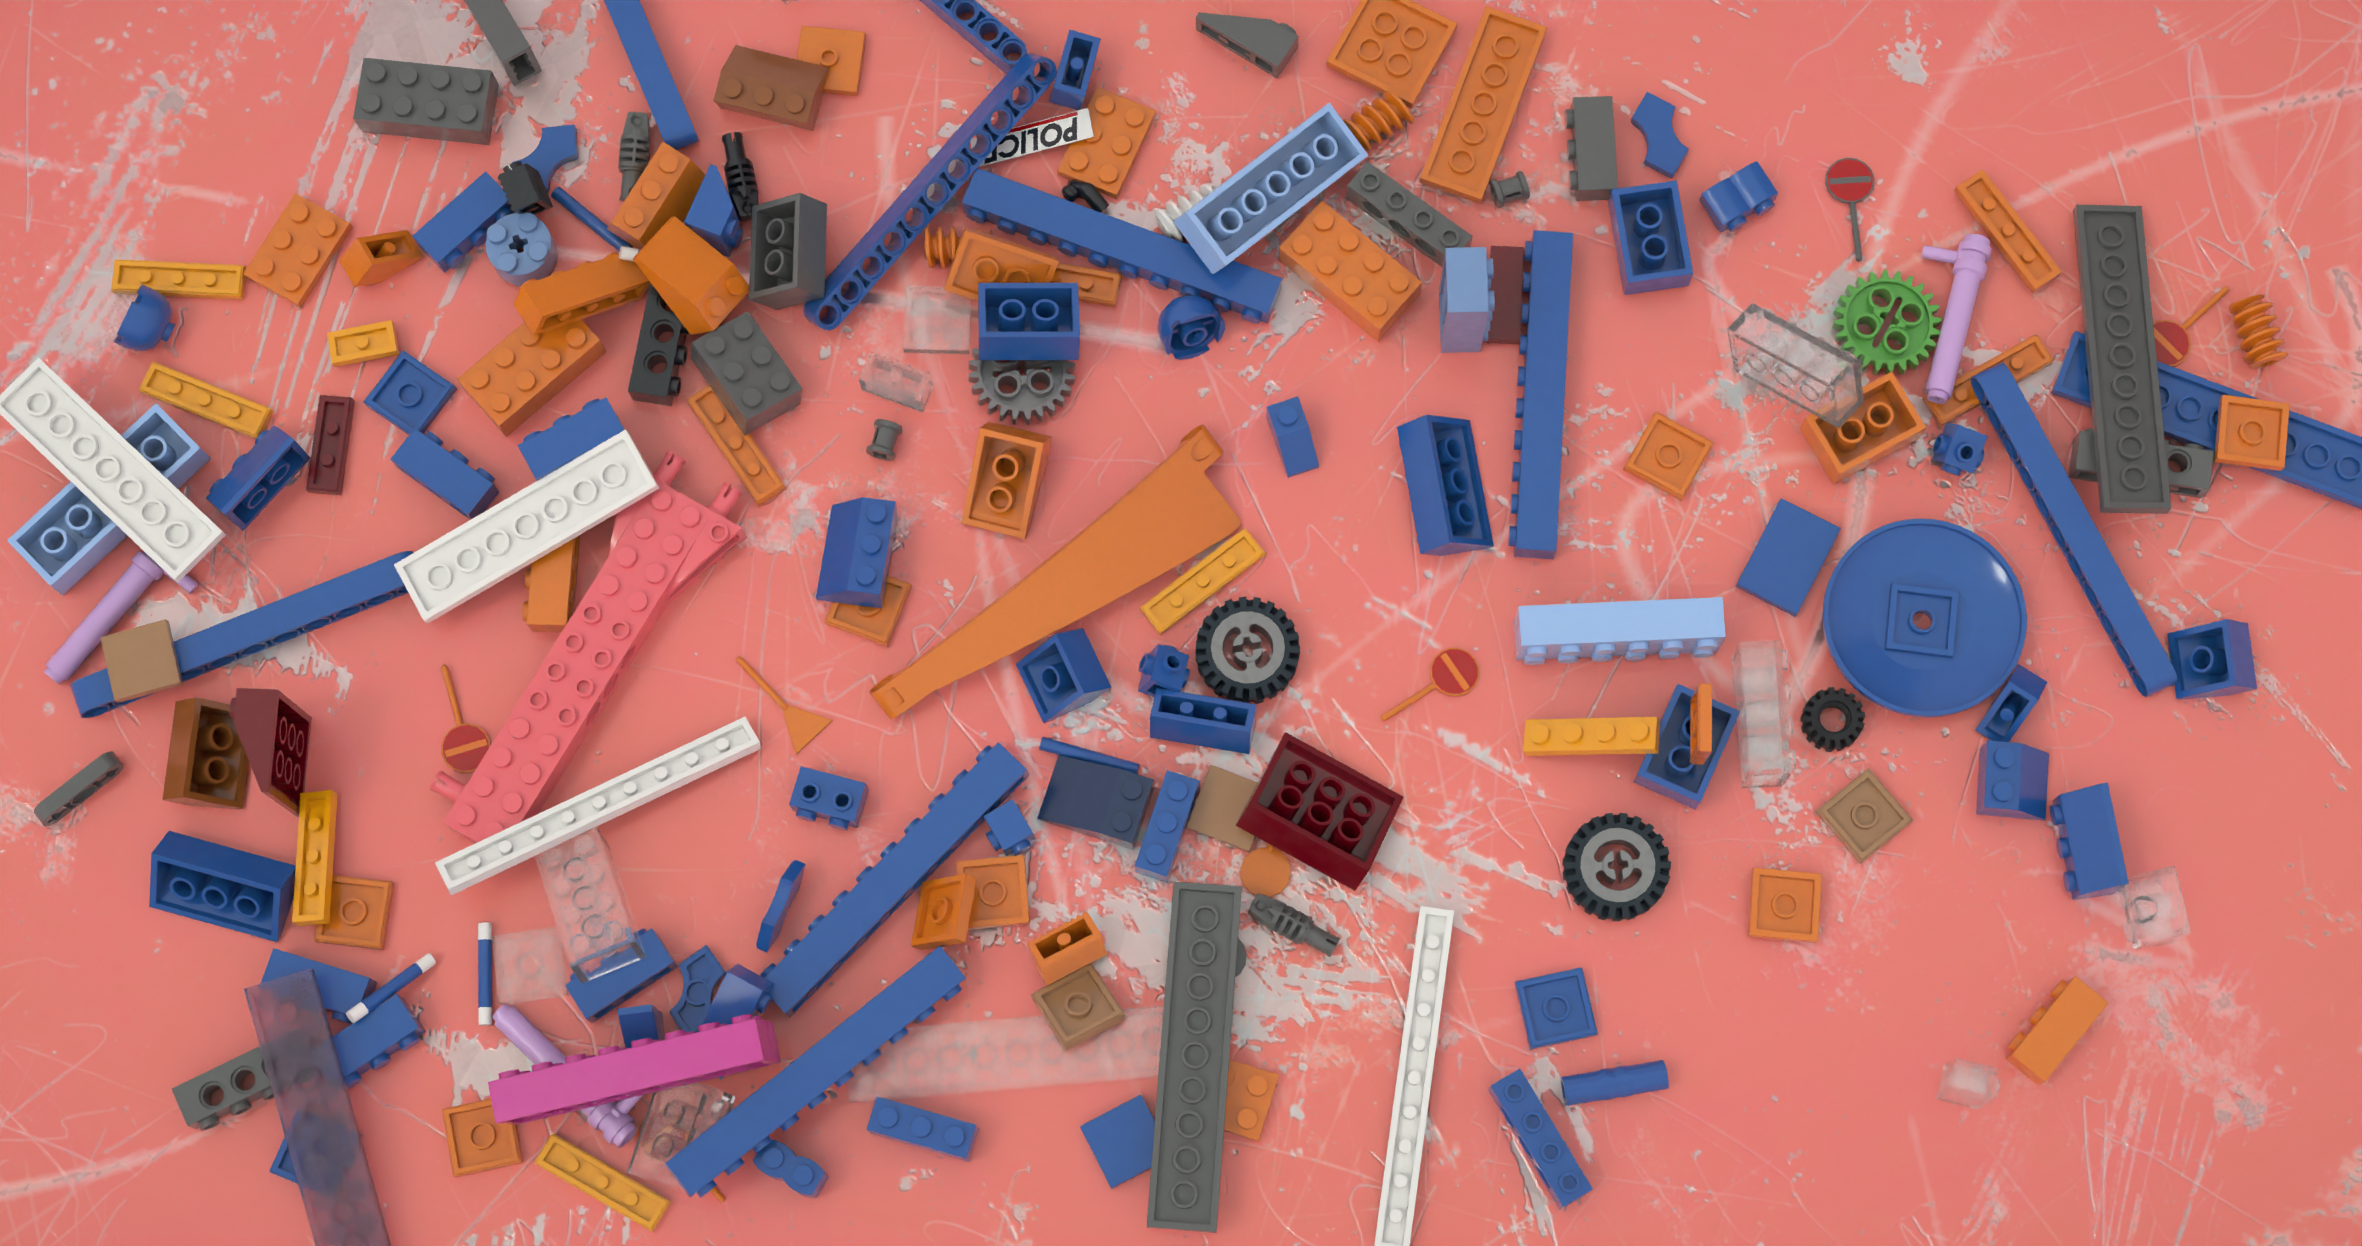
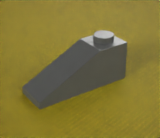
M1201 12L1196 16L1197 31L1275 78L1279 77L1298 49L1299 36L1296 35V31L1285 23L1278 24L1271 19Z

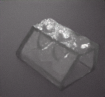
M692 1083L654 1092L627 1173L684 1191L664 1166V1163L729 1113L736 1096L700 1083Z

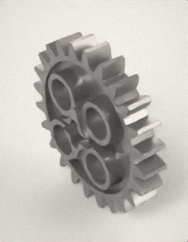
M973 348L972 357L975 360L969 361V370L974 372L969 373L968 378L969 382L975 383L972 386V395L981 394L978 398L979 406L989 403V415L996 410L1000 411L999 421H1003L1007 415L1012 416L1013 425H1016L1019 417H1023L1026 425H1029L1031 416L1035 415L1040 422H1043L1044 411L1054 416V404L1064 407L1065 399L1063 396H1071L1072 388L1068 385H1073L1075 382V376L1070 374L1075 371V363L1068 362L1069 360H1011L1008 363H1000L997 360H979V349ZM1050 368L1051 371L1048 372V371H1046V370H1044V369ZM1017 370H1024V373L1026 375L1020 376V373ZM1036 382H1043L1047 384L1048 388L1041 391L1034 389L1032 385ZM1005 385H1010L1014 387L1016 391L1010 394H1005L1001 392L999 388Z

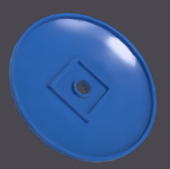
M1907 519L1893 522L1871 531L1859 539L1843 555L1828 581L1823 601L1822 621L1824 635L1831 657L1845 679L1864 697L1885 709L1903 715L1927 718L1956 714L1978 705L1999 689L2010 676L2020 658L2027 630L2026 605L2021 587L2013 570L2004 557L1982 537L1959 525L1945 521ZM1917 613L1926 614L1930 619V627L1928 629L1917 628L1913 623V615Z

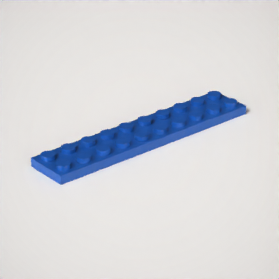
M2075 331L2070 339L2051 394L2091 408L2085 336L2083 333ZM2157 361L2164 436L2185 444L2201 445L2204 447V450L2214 451L2215 454L2219 398L2222 395L2258 398ZM2289 410L2285 467L2281 471L2255 467L2249 468L2362 509V437Z

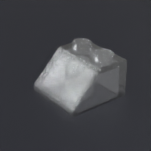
M2169 866L2128 877L2129 884L2116 892L2120 908L2125 909L2127 921L2124 922L2125 936L2128 942H2132L2134 950L2172 944L2191 933L2176 866Z

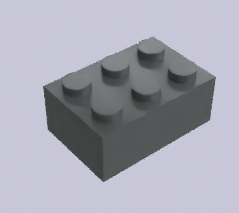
M798 193L752 206L749 300L777 310L824 298L826 203Z
M748 311L692 342L691 360L744 436L800 405L803 388Z

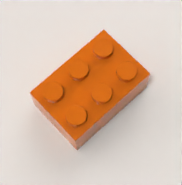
M1893 372L1805 417L1800 427L1801 432L1833 485L1920 439L1926 429L1925 424Z

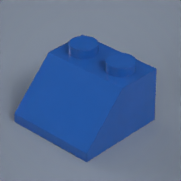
M710 164L684 223L718 252L729 257L733 248L737 249L741 244L744 232L718 168Z
M2225 619L2167 633L2171 663L2178 678L2177 683L2174 684L2176 699L2230 696L2257 689L2248 623Z
M1084 628L1055 634L1016 663L1043 723L1050 722L1091 703L1112 688Z
M1987 740L1980 747L1976 814L2045 821L2049 753L2022 743Z

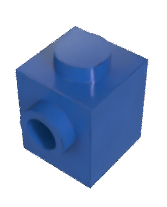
M1013 799L984 815V819L991 830L986 833V836L995 851L1001 848L1005 856L1011 853L1017 856L1032 846L1030 842L1035 840L1034 834Z

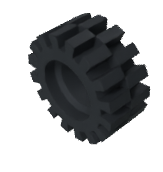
M1828 687L1826 691L1822 689L1809 699L1802 710L1803 714L1800 722H1803L1802 732H1806L1808 735L1806 737L1809 743L1813 741L1816 744L1814 747L1819 750L1823 747L1826 748V752H1832L1833 749L1841 751L1845 747L1852 745L1864 728L1865 712L1861 711L1863 705L1860 701L1856 702L1854 700L1856 696L1853 693H1850V695L1846 694V689L1834 690V687ZM1833 707L1839 709L1844 714L1845 726L1842 730L1831 732L1822 726L1820 714L1824 709Z

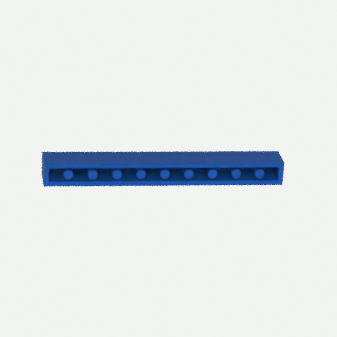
M979 168L975 170L962 200L964 213L974 222L984 224L987 221L997 225L999 230L1007 234L1014 235L1017 232L1026 235L1029 241L1037 245L1044 246L1048 243L1058 247L1057 249L1065 255L1075 257L1078 254L1086 257L1095 266L1106 268L1108 265L1119 269V273L1125 277L1136 279L1138 276L1149 280L1152 286L1161 290L1171 288L1179 291L1181 296L1197 295L1204 297L1217 310L1221 312L1231 310L1240 313L1243 319L1252 323L1262 321L1268 324L1282 289V278L1236 261L1230 262L1212 274L1189 244Z
M1534 230L1532 240L1525 242L1524 261H1530V272H1524L1522 292H1528V304L1522 303L1521 323H1526L1527 327L1526 335H1520L1519 355H1525L1524 367H1518L1517 386L1523 387V398H1517L1515 418H1521V430H1515L1514 450H1520L1519 462H1513L1512 482H1518L1517 494H1511L1510 514H1516V524L1509 527L1508 546H1514V557L1554 559L1557 549L1573 233Z
M999 742L993 748L990 745L985 747L976 757L978 763L969 772L966 769L960 772L952 782L954 787L946 795L941 793L935 797L928 806L930 811L922 819L919 817L915 818L905 828L904 832L906 835L898 843L893 841L882 851L880 856L883 859L874 868L871 866L866 867L856 878L858 884L850 892L844 890L832 903L834 908L826 916L821 914L814 919L808 927L810 932L801 941L796 939L785 949L784 954L786 956L777 966L772 963L761 973L760 976L773 982L769 992L773 996L772 1001L789 1018L922 885V882L926 881L985 821L984 815L998 808L1029 777L1027 769Z
M941 946L937 947L665 1162L664 1166L689 1197L697 1193L701 1198L717 1185L713 1179L720 1173L725 1171L729 1176L745 1162L741 1157L749 1150L753 1149L755 1153H758L772 1141L769 1134L780 1127L784 1132L800 1119L796 1113L807 1105L810 1109H813L827 1098L824 1091L835 1083L839 1088L854 1076L851 1069L862 1061L867 1066L882 1054L878 1048L889 1040L893 1045L909 1032L905 1026L916 1018L921 1023L936 1011L932 1005L943 997L947 1002L962 990L959 983L966 979L943 948Z

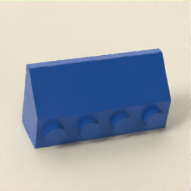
M1424 415L1398 426L1399 445L1404 462L1405 478L1409 489L1411 510L1414 516L1420 554L1445 556L1493 547L1470 420Z
M168 831L151 853L149 907L278 942L294 898L296 866Z

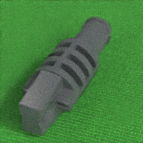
M628 112L620 140L618 163L619 171L623 173L621 196L619 199L621 202L625 201L648 165L650 138L648 115L646 113Z
M1260 893L1255 896L1248 910L1250 916L1269 930L1293 941L1297 945H1302L1304 942L1328 957H1331L1340 940L1338 936L1336 937L1314 925L1312 917L1295 910V908L1286 905L1284 902Z

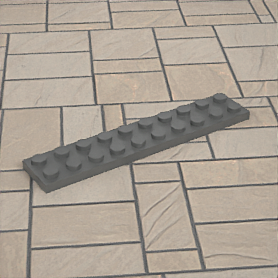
M2076 205L2073 210L2100 512L2168 514L2171 510L2142 206Z
M1173 881L1147 1228L1217 1232L1242 886Z

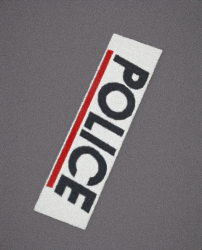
M1088 108L1012 128L979 167L1094 137ZM977 138L970 140L971 148L976 145Z

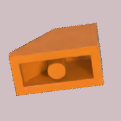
M403 230L356 238L339 262L354 287L381 283L421 260L423 255L409 231Z

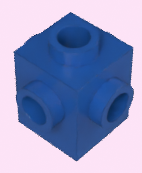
M1946 422L1943 433L1939 434L1934 442L1933 452L1935 453L1932 460L1943 464L1941 470L1956 476H1960L1962 471L1974 473L1975 468H1978L1983 461V447L1988 436L1961 425Z
M1160 644L1149 654L1145 653L1138 669L1142 673L1138 692L1155 697L1157 688L1180 692L1187 683L1190 670L1186 668L1189 655L1179 652L1173 646Z

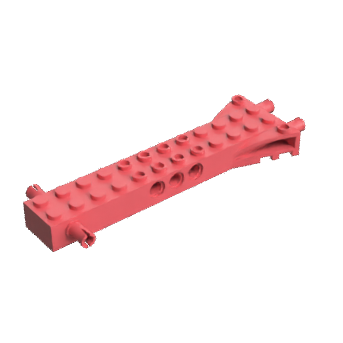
M667 450L665 457L653 474L660 488L616 514L609 557L468 783L464 785L443 771H439L435 777L446 784L445 786L432 780L430 790L454 802L453 807L443 821L447 827L473 843H477L540 812L666 606L700 578V574L713 563L717 564L723 558L722 555L735 544H740L747 538L743 528L727 518L739 496L742 495L739 489L734 486L731 488L729 483L724 482L710 507L697 503L670 486L686 461L677 454L674 456V452ZM548 849L542 852L541 854L546 856L551 849Z

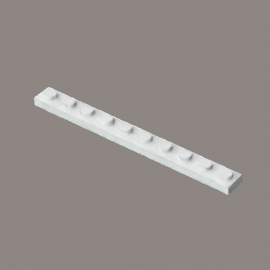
M743 717L435 862L437 870L450 895H453L761 749L760 741L746 717Z
M1420 906L1374 1246H1410L1453 924V910Z

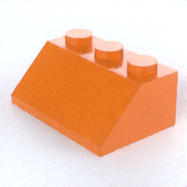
M662 141L607 230L635 248L642 249L671 217L675 216L684 223L706 174L691 159Z

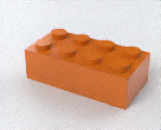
M1322 200L1279 247L1278 260L1376 341H1379L1421 294L1422 281Z
M582 320L536 335L532 334L524 322L457 378L465 392L507 437L607 351L600 339Z

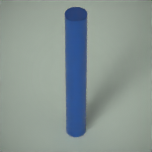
M557 187L552 192L551 197L616 250L620 252L621 246L633 248L631 244L607 230L608 226L562 188Z
M1042 737L1039 750L1056 755L1114 767L1138 774L1140 766L1138 763Z

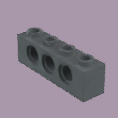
M1366 161L1347 185L1346 199L1441 267H1443L1446 248L1471 247L1473 237L1471 234L1368 161Z
M2093 428L2079 431L2073 439L2069 478L2098 482ZM2165 440L2170 493L2202 498L2210 490L2214 451L2204 450V447L2198 444L2170 445L2171 442ZM2168 461L2177 462L2181 467V472L2172 471L2168 466Z
M296 1028L172 1088L187 1126L195 1129L200 1128L201 1131L208 1130L217 1126L220 1123L219 1118L229 1113H232L233 1116L244 1113L252 1108V1102L262 1097L264 1100L275 1098L284 1092L283 1087L293 1082L296 1085H300L315 1077L314 1072L320 1069L309 1053L314 1048L307 1032ZM280 1058H285L287 1061L286 1070L280 1075H275L273 1070L275 1062ZM253 1073L255 1075L254 1086L249 1090H244L242 1087L243 1078L247 1074ZM221 1088L224 1093L223 1100L218 1105L213 1106L211 1095L216 1089Z

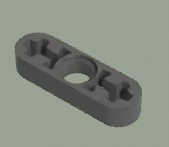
M113 751L102 754L42 800L35 807L34 814L44 826H50L58 822L115 778L123 770V763Z

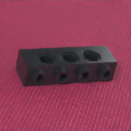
M651 282L628 392L634 401L672 406L673 397H678L681 389V378L678 377L680 365L684 366L686 363L688 348L684 344L686 334L690 335V333L673 311L665 310L667 303ZM668 331L674 333L670 341H658L662 333ZM663 362L667 364V368L662 373H652V368L657 363Z

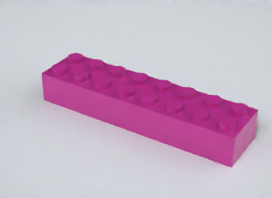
M752 1014L741 1015L731 1018L732 1024L730 1025L719 1024V1022L698 1026L699 1032L697 1033L679 1030L664 1034L665 1040L663 1041L662 1039L652 1040V1038H645L631 1042L632 1048H619V1046L602 1048L598 1050L599 1056H586L585 1054L565 1057L566 1064L543 1062L532 1065V1072L529 1070L520 1072L519 1069L501 1072L498 1074V1080L488 1082L495 1123L518 1125L781 1063L773 1022L762 1020L761 1016H752Z

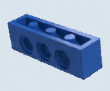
M1519 1068L1492 1084L1488 1089L1490 1095L1559 1210L1593 1190L1521 1069Z

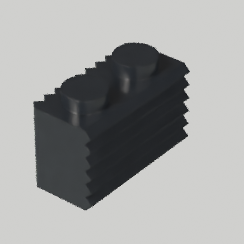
M521 161L511 163L503 168L504 173L499 174L498 179L501 181L500 185L504 187L503 191L507 193L505 197L509 199L508 204L512 205V211L518 214L528 212L536 215L553 207L539 171L527 163L522 165Z

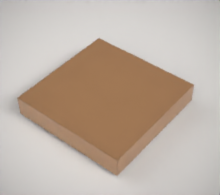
M166 619L100 637L114 701L117 703L183 685L170 624Z
M1210 765L1186 829L1250 853L1256 836L1235 825L1258 782Z
M1869 768L1816 811L1817 815L1859 864L1913 821Z
M1092 963L1031 994L1033 1002L1065 1051L1126 1020L1125 1013Z

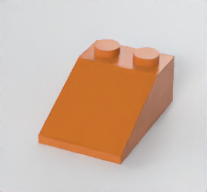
M675 216L671 217L633 258L690 335L714 331L749 292V284L735 265Z
M987 422L980 427L961 524L1025 539L1046 470L1052 436L993 422Z

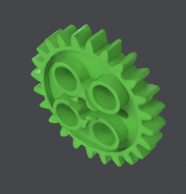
M1883 270L1880 279H1877L1872 271L1867 277V282L1863 278L1858 277L1855 282L1856 288L1848 285L1845 290L1847 296H1840L1838 304L1842 307H1836L1833 315L1840 319L1834 321L1832 328L1841 331L1836 334L1834 339L1835 341H1845L1840 352L1851 351L1853 353L1849 360L1850 363L1858 359L1862 361L1860 370L1863 371L1868 365H1872L1873 375H1877L1880 368H1885V372L1888 374L1893 372L1896 367L1898 372L1903 375L1907 369V364L1915 370L1919 365L1918 359L1925 362L1929 357L1926 350L1933 351L1937 344L1932 339H1938L1941 331L1934 327L1940 325L1942 318L1932 315L1937 313L1940 307L1939 305L1928 304L1934 296L1933 293L1922 295L1921 292L1925 284L1922 283L1917 287L1912 286L1913 276L1908 277L1904 282L1901 281L1900 271H1897L1892 279L1889 278L1887 270ZM1882 297L1886 301L1887 306H1876L1872 298ZM1900 299L1901 305L1879 346L1873 347L1872 343L1895 300ZM1908 311L1913 313L1917 321H1906L1902 317V312ZM1857 325H1868L1872 330V334H1862L1857 329ZM1887 340H1897L1900 342L1902 349H1891L1887 344Z

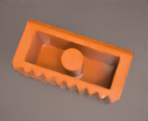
M1083 912L1082 916L1077 915L1076 919L1071 918L1070 922L1065 921L1064 925L1058 926V929L1053 928L1052 932L1047 931L1046 935L1041 934L1040 938L1035 937L1034 941H1028L1027 944L1033 963L1047 986L1107 955L1102 935L1087 912Z

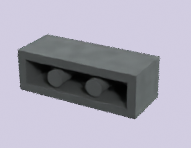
M1612 96L1573 97L1571 108L1565 110L1566 129H1571L1572 140H1567V158L1573 159L1574 170L1569 171V190H1575L1576 201L1609 200L1611 190L1618 189Z

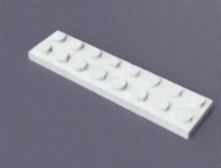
M40 358L34 361L0 395V415L177 583L226 536L222 530Z
M625 429L394 564L422 619L426 623H430L653 493L660 487L630 433Z

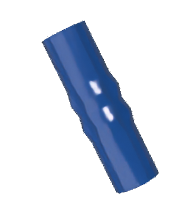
M1663 1060L1561 1077V1088L1565 1105L1570 1106L1668 1089L1669 1081L1665 1063Z

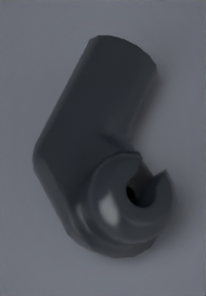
M1073 179L1068 181V185L1062 188L1061 193L1067 201L1073 202L1079 197L1084 199L1092 210L1102 212L1109 206L1107 201L1091 183Z

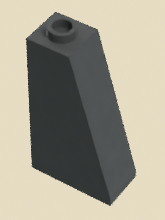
M464 0L513 86L542 71L530 45L502 0Z

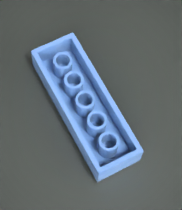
M1329 102L1173 222L1210 272L1214 274L1365 159L1368 154Z
M157 403L121 435L177 489L211 459ZM70 482L7 541L51 587L64 595L128 535Z
M1723 597L1518 606L1514 619L1516 660H1524L1527 665L1543 664L1545 659H1558L1559 663L1578 662V658L1592 657L1594 662L1610 661L1612 656H1625L1626 660L1635 661L1645 659L1646 655L1659 654L1660 659H1674L1679 657V653H1693V657L1704 658L1712 656L1713 652H1717L1726 637Z

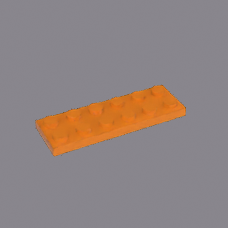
M1488 6L1485 7L1420 177V183L1480 204L1482 203L1547 30L1546 26Z

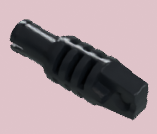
M734 132L733 141L731 133H727L722 136V142L727 158L724 172L730 199L739 221L752 220V206L759 205V192L753 164L750 159L746 158L742 133Z

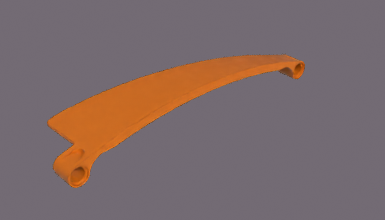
M1204 424L1185 435L1180 441V446L1167 459L1017 584L924 653L911 665L879 681L870 690V694L890 719L896 718L931 692L994 663L1094 612L1231 535L1241 525L1240 519L1204 474V471L1224 452Z

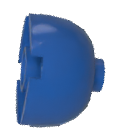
M142 284L137 292L138 296L135 302L132 301L118 330V336L114 340V343L134 351L153 349L160 340L167 342L176 325L170 322L172 309L167 299L156 290Z
M1188 295L1173 299L1163 309L1158 319L1157 329L1160 342L1168 355L1172 353L1175 359L1183 360L1197 357L1210 350L1207 344L1212 342L1214 338L1218 343L1224 334L1225 322L1220 312L1209 300L1197 295Z

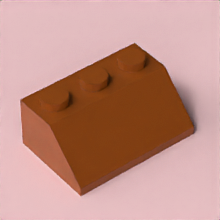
M735 45L721 70L713 101L721 109L813 131L829 68Z
M197 697L176 701L163 801L197 807L243 809L249 760L234 725V719L230 716L229 704Z

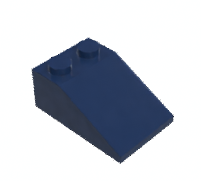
M1059 755L1037 819L1134 850L1155 788L1154 779L1126 770Z

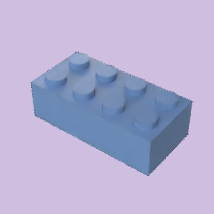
M1486 247L1445 249L1439 286L1441 353L1480 352L1482 342L1488 341V331H1490L1495 298L1494 290H1489L1491 289V279L1493 278V258H1487Z

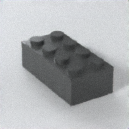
M363 58L353 119L364 133L489 145L499 84L491 70Z

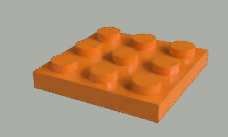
M1360 0L1329 55L1326 66L1382 94L1386 91H1391L1406 106L1413 108L1456 31L1457 23L1411 0Z

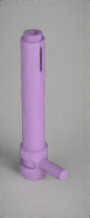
M1979 234L1966 235L1964 240L1959 243L1958 251L1926 245L1923 247L1922 258L1954 264L1952 270L1954 280L1925 389L1927 399L1936 404H1945L1947 399H1950L1952 396L1980 282L1986 276L1987 265L1985 263L1990 260L1992 248L1990 247V240Z
M137 552L131 559L132 565L45 664L47 668L44 673L55 682L61 684L63 680H69L100 644V637L106 636L154 580L158 581L165 573L175 581L146 552ZM187 574L177 583L189 594H192L199 585Z
M506 1003L494 1013L492 1017L496 1021L494 1025L534 1065L543 1062L566 1064V1056L515 1006L510 1007ZM643 1095L624 1099L619 1103H607L582 1109L581 1111L588 1117L587 1122L595 1130L600 1129L604 1133L603 1138L610 1145L615 1144L618 1148H621L638 1131V1127L634 1124L635 1119L628 1112Z

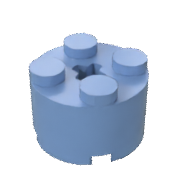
M527 212L506 215L487 230V256L503 280L520 287L530 279L540 280L551 275V271L558 260L557 245L546 225L534 214ZM521 248H524V251L522 253H519V250Z

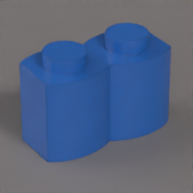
M1755 161L1704 191L1699 201L1720 233L1727 229L1730 232H1734L1747 223L1746 217L1754 213L1760 216L1771 210L1775 206L1773 201L1776 200L1778 192L1759 163Z
M773 1139L753 1159L756 1167L773 1179L785 1181L791 1189L805 1197L817 1198L829 1178L827 1172L817 1163L806 1157L797 1156L789 1147Z

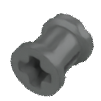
M1522 171L1516 172L1515 176L1497 181L1493 179L1489 181L1491 194L1497 208L1503 207L1506 202L1519 198L1526 200L1530 197L1529 186Z
M876 419L874 422L876 430L872 444L867 446L866 453L881 460L893 461L896 455L893 450L897 436L902 434V426L892 421Z

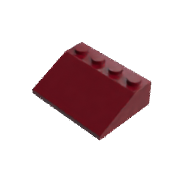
M237 688L236 698H232L230 703V716L234 719V725L262 793L293 815L299 816L300 793L305 792L312 717L279 690Z
M1285 732L1235 826L1355 891L1369 872L1403 800V796Z

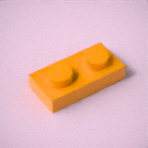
M392 320L327 332L331 362L334 367L399 355L395 324Z

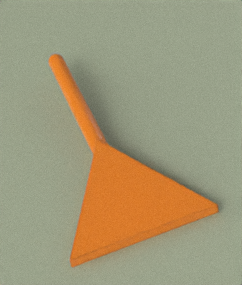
M742 657L736 658V662L782 708L796 755L833 721L787 705Z

